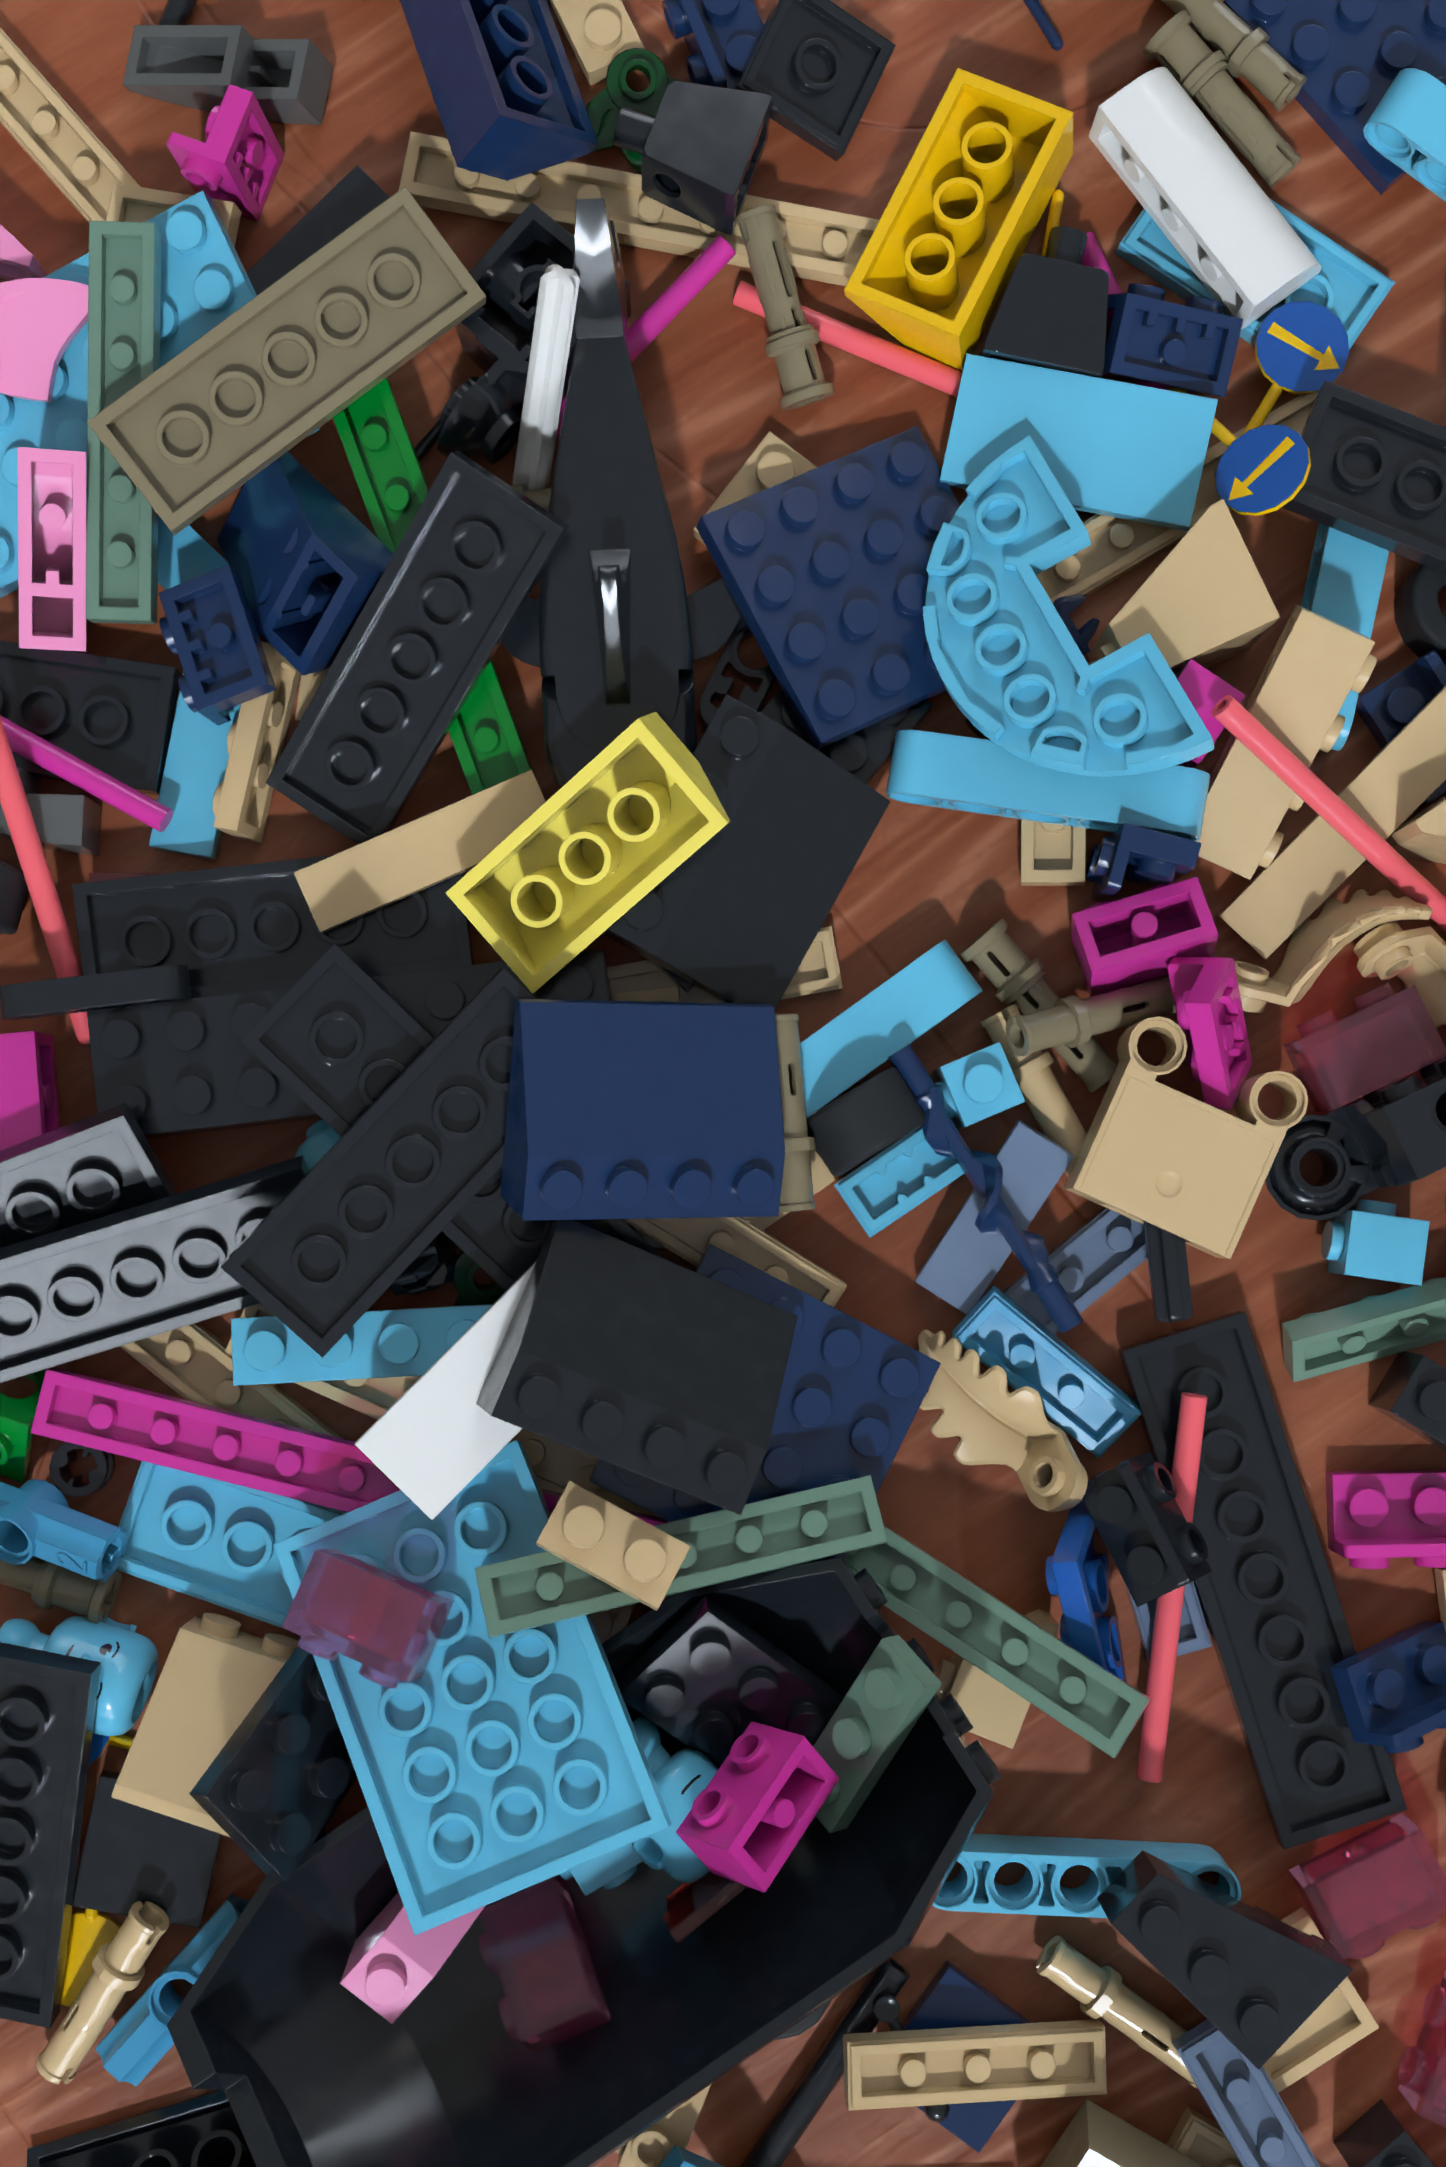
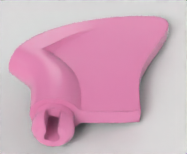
M25 278L0 283V394L31 401L52 403L57 368L63 353L88 321V285L53 278Z

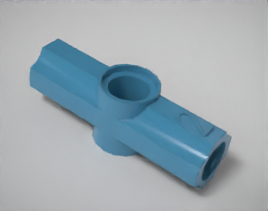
M39 1479L28 1480L20 1488L0 1481V1560L8 1564L21 1565L35 1556L103 1583L116 1571L120 1557L126 1548L127 1530L69 1508L64 1495L47 1481Z
M232 1893L186 1946L170 1959L160 1975L97 2044L95 2049L102 2059L103 2067L119 2082L125 2081L135 2087L138 2086L174 2045L167 2024L184 1998L175 1992L172 1980L185 1979L194 1985L249 1903V1899H242Z

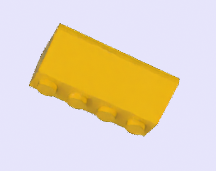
M957 68L844 289L845 296L906 348L963 371L966 353L972 354L1016 267L1021 253L1024 252L1073 155V112Z

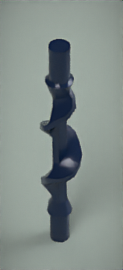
M910 1044L889 1056V1061L900 1072L914 1094L916 1102L924 1111L926 1118L923 1124L924 1139L936 1154L956 1159L984 1203L975 1221L979 1232L1003 1235L1027 1273L1031 1292L1038 1295L1061 1333L1080 1324L1083 1321L1082 1316L1058 1280L1059 1274L1048 1263L1049 1253L1043 1237L1035 1232L1021 1230L1000 1197L1003 1178L1001 1163L994 1154L969 1149L944 1108L945 1102L941 1086L933 1082Z

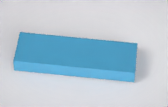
M995 1285L952 1330V1338L958 1339L966 1350H975L979 1354L980 1361L989 1369L995 1365L1002 1367L1007 1375V1384L1013 1389L1017 1390L1028 1386L1038 1391L1042 1399L1045 1415L1097 1458H1100L1142 1414L1136 1401Z

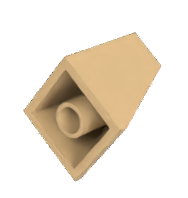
M1224 499L1212 504L1111 620L1089 652L1088 657L1091 662L1088 665L1150 633L1175 676L1190 659L1207 669L1249 650L1280 618Z
M204 1613L202 1618L194 1616L180 1627L111 1797L229 1836L189 1793L300 1642L291 1637L276 1633H266L264 1638H260L239 1631L241 1627L240 1622L217 1613Z

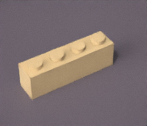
M1296 604L1244 708L1302 763L1310 768L1319 749L1328 753L1340 735L1346 718L1338 713L1350 690L1360 693L1369 680L1377 662V657L1370 654L1375 642L1363 634ZM1231 733L1210 772L1201 837L1197 841L1202 843L1198 856L1251 880L1258 865L1268 868L1274 860L1284 837V834L1277 831L1288 808L1298 811L1304 801Z

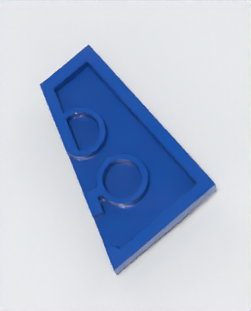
M1082 1499L1075 1507L1070 1509L1054 1555L1047 1557V1586L1052 1596H1059L1063 1611L1060 1619L1061 1640L1127 1683L1118 1621L1115 1616H1104V1612L1108 1608V1581L1111 1578L1108 1554L1095 1555L1092 1538L1095 1523Z

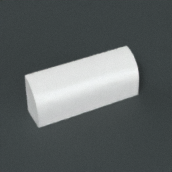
M1158 67L1146 72L1098 106L1088 137L1213 298L1224 303L1222 308L1228 316L1243 319L1241 330L1319 274L1322 265L1168 68Z
M536 1262L354 1443L431 1520L522 1429L489 1415L476 1402Z

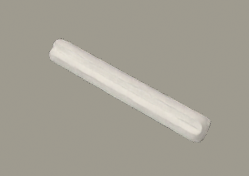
M558 264L550 265L546 268L539 284L513 475V485L524 484L525 490L543 489L550 481L580 279L575 270L564 269Z

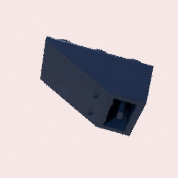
M288 451L244 484L217 538L228 564L239 573L259 633L303 676L331 667L394 554Z

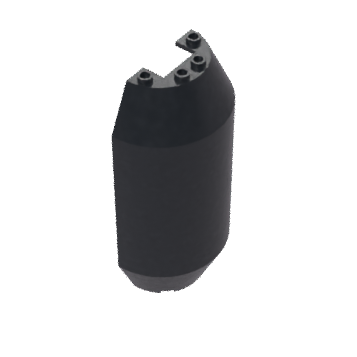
M839 1557L784 1567L673 1594L661 1603L658 1610H650L605 1641L602 1646L614 1677L617 1679L703 1597L708 1596L845 1697L881 1639L896 1636L897 1634L879 1609L888 1601L867 1569L864 1568L854 1575L847 1564ZM913 1637L907 1641V1645L935 1673V1667L917 1640ZM935 1693L846 1829L829 1833L815 1816L765 1893L712 1874L711 1871L695 1882L679 1883L672 1880L662 1869H652L644 1862L639 1863L635 1873L621 1885L609 1890L604 1889L602 1886L585 1896L574 1877L566 1881L558 1874L486 1905L434 1978L393 2024L340 1984L354 1942L399 1892L367 1806L311 1845L287 1882L272 1880L268 1876L265 1877L168 2022L167 2028L193 2089L225 2091L257 2167H594L909 1946L994 1796L995 1789L992 1783L1002 1775L978 1739L970 1745L967 1742L964 1734L974 1727L953 1695L950 1693L940 1699L937 1693ZM625 1703L632 1722L639 1716L647 1718ZM655 1724L660 1732L661 1745L670 1756L688 1747Z

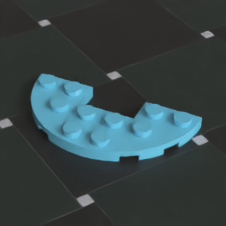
M1030 435L991 462L966 488L967 498L958 508L950 523L943 522L931 551L926 568L929 578L926 591V606H923V619L930 653L947 692L965 717L992 742L1017 757L1059 772L1103 777L1138 775L1163 770L1214 750L1212 736L1150 633L1145 634L1091 665H1088L1036 575L1092 545L1086 527Z

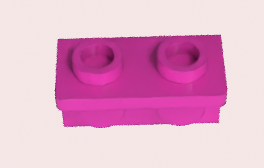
M229 84L221 105L215 106L209 114L205 130V143L171 132L166 145L179 165L182 176L188 180L196 194L203 190L212 199L234 202L242 212L241 217L258 222L284 158V153L254 93Z
M1173 957L1167 969L1178 1023L1186 1035L1188 1047L1185 1057L1187 1065L1191 1067L1194 1081L1201 1082L1204 1102L1217 1109L1231 1110L1253 1064L1234 959L1222 957Z
M1446 1469L1325 1472L1328 1549L1344 1558H1349V1566L1361 1569H1383L1390 1566L1389 1558L1413 1557L1414 1565L1430 1568L1446 1567Z

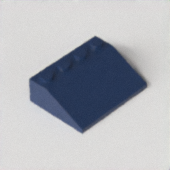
M516 999L500 1196L523 1221L778 1216L785 1160V1142L775 1010L770 1004Z

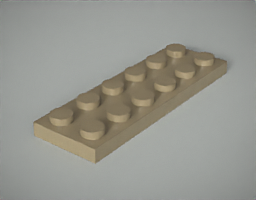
M403 187L95 415L87 423L175 536L486 304V295L408 189Z

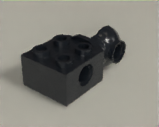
M533 202L528 205L469 272L486 295V304L457 324L455 329L463 351L471 357L485 374L480 378L473 376L458 387L445 405L440 416L442 430L437 442V451L443 456L448 457L450 452L460 451L471 460L483 457L492 465L502 460L518 441L522 416L519 412L523 408L540 278L545 274L546 268L550 265L558 264L564 269H573L575 239L572 234ZM625 279L628 319L631 316L630 282ZM575 323L573 324L563 392L569 385L576 342Z
M1446 1053L1417 1066L1421 1074L1420 1078H1417L1416 1075H1411L1399 1081L1396 1078L1390 1079L1360 1094L1362 1100L1353 1101L1324 1116L1315 1114L1303 1116L1300 1122L1288 1128L1265 1180L1269 1193L1279 1206L1298 1218L1322 1221L1342 1215L1357 1203L1360 1196L1379 1187L1401 1186L1417 1181L1446 1167ZM1309 1150L1317 1153L1324 1165L1320 1181L1313 1186L1302 1178L1299 1170L1300 1160Z

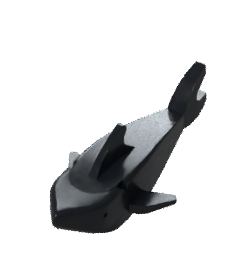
M604 198L576 199L573 270L577 272L580 279L574 317L576 342L548 512L570 527L541 574L539 601L530 597L526 599L502 640V644L511 655L523 663L540 668L545 747L548 763L560 788L633 722L653 712H657L693 755L697 747L693 663L720 650L729 640L742 617V613L723 578L688 596L686 595L676 534L626 345L627 305L625 277L613 220H609L607 204Z

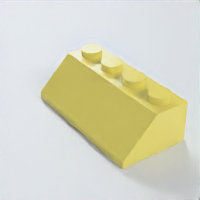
M653 712L633 722L451 887L446 894L533 994L731 821L698 760L657 712Z

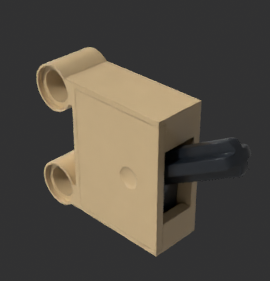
M1157 1016L1146 1018L1125 1029L1120 1036L1117 1045L1118 1066L1063 1189L1144 1225L1154 1317L1157 1321L1176 1322L1189 1319L1193 1314L1186 1244L1216 1258L1231 1259L1288 1128L1300 1122L1306 1113L1308 1096L1301 1080L1291 1073L1274 1071L1255 1075L1244 1081L1234 1102L1236 1114L1239 1117L1237 1118L1155 1081L1156 1077L1169 1074L1181 1065L1185 1059L1188 1047L1186 1035L1181 1027L1171 1019ZM1144 1031L1155 1032L1165 1043V1057L1157 1066L1146 1063L1138 1054V1038ZM1266 1084L1273 1085L1283 1096L1284 1105L1282 1112L1275 1119L1266 1117L1258 1106L1259 1092Z

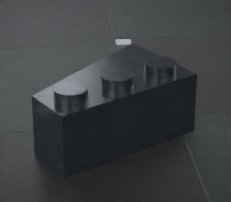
M1143 1850L1097 1897L1110 1923L1258 2070L1353 1971L1330 1942L1314 1934L1310 1936L1278 1920L1275 1915L1257 1906L1254 1908L1221 1892L1218 1887Z

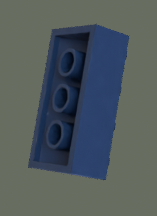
M399 0L457 167L508 181L591 154L598 147V140L547 0Z

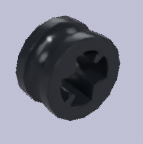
M65 1442L53 1453L49 1469L50 1477L56 1488L66 1495L80 1497L87 1496L106 1486L113 1477L116 1465L113 1453ZM76 1449L84 1450L83 1458L93 1455L96 1460L97 1468L88 1473L90 1483L81 1482L82 1474L73 1477L69 1471L68 1464L77 1460Z

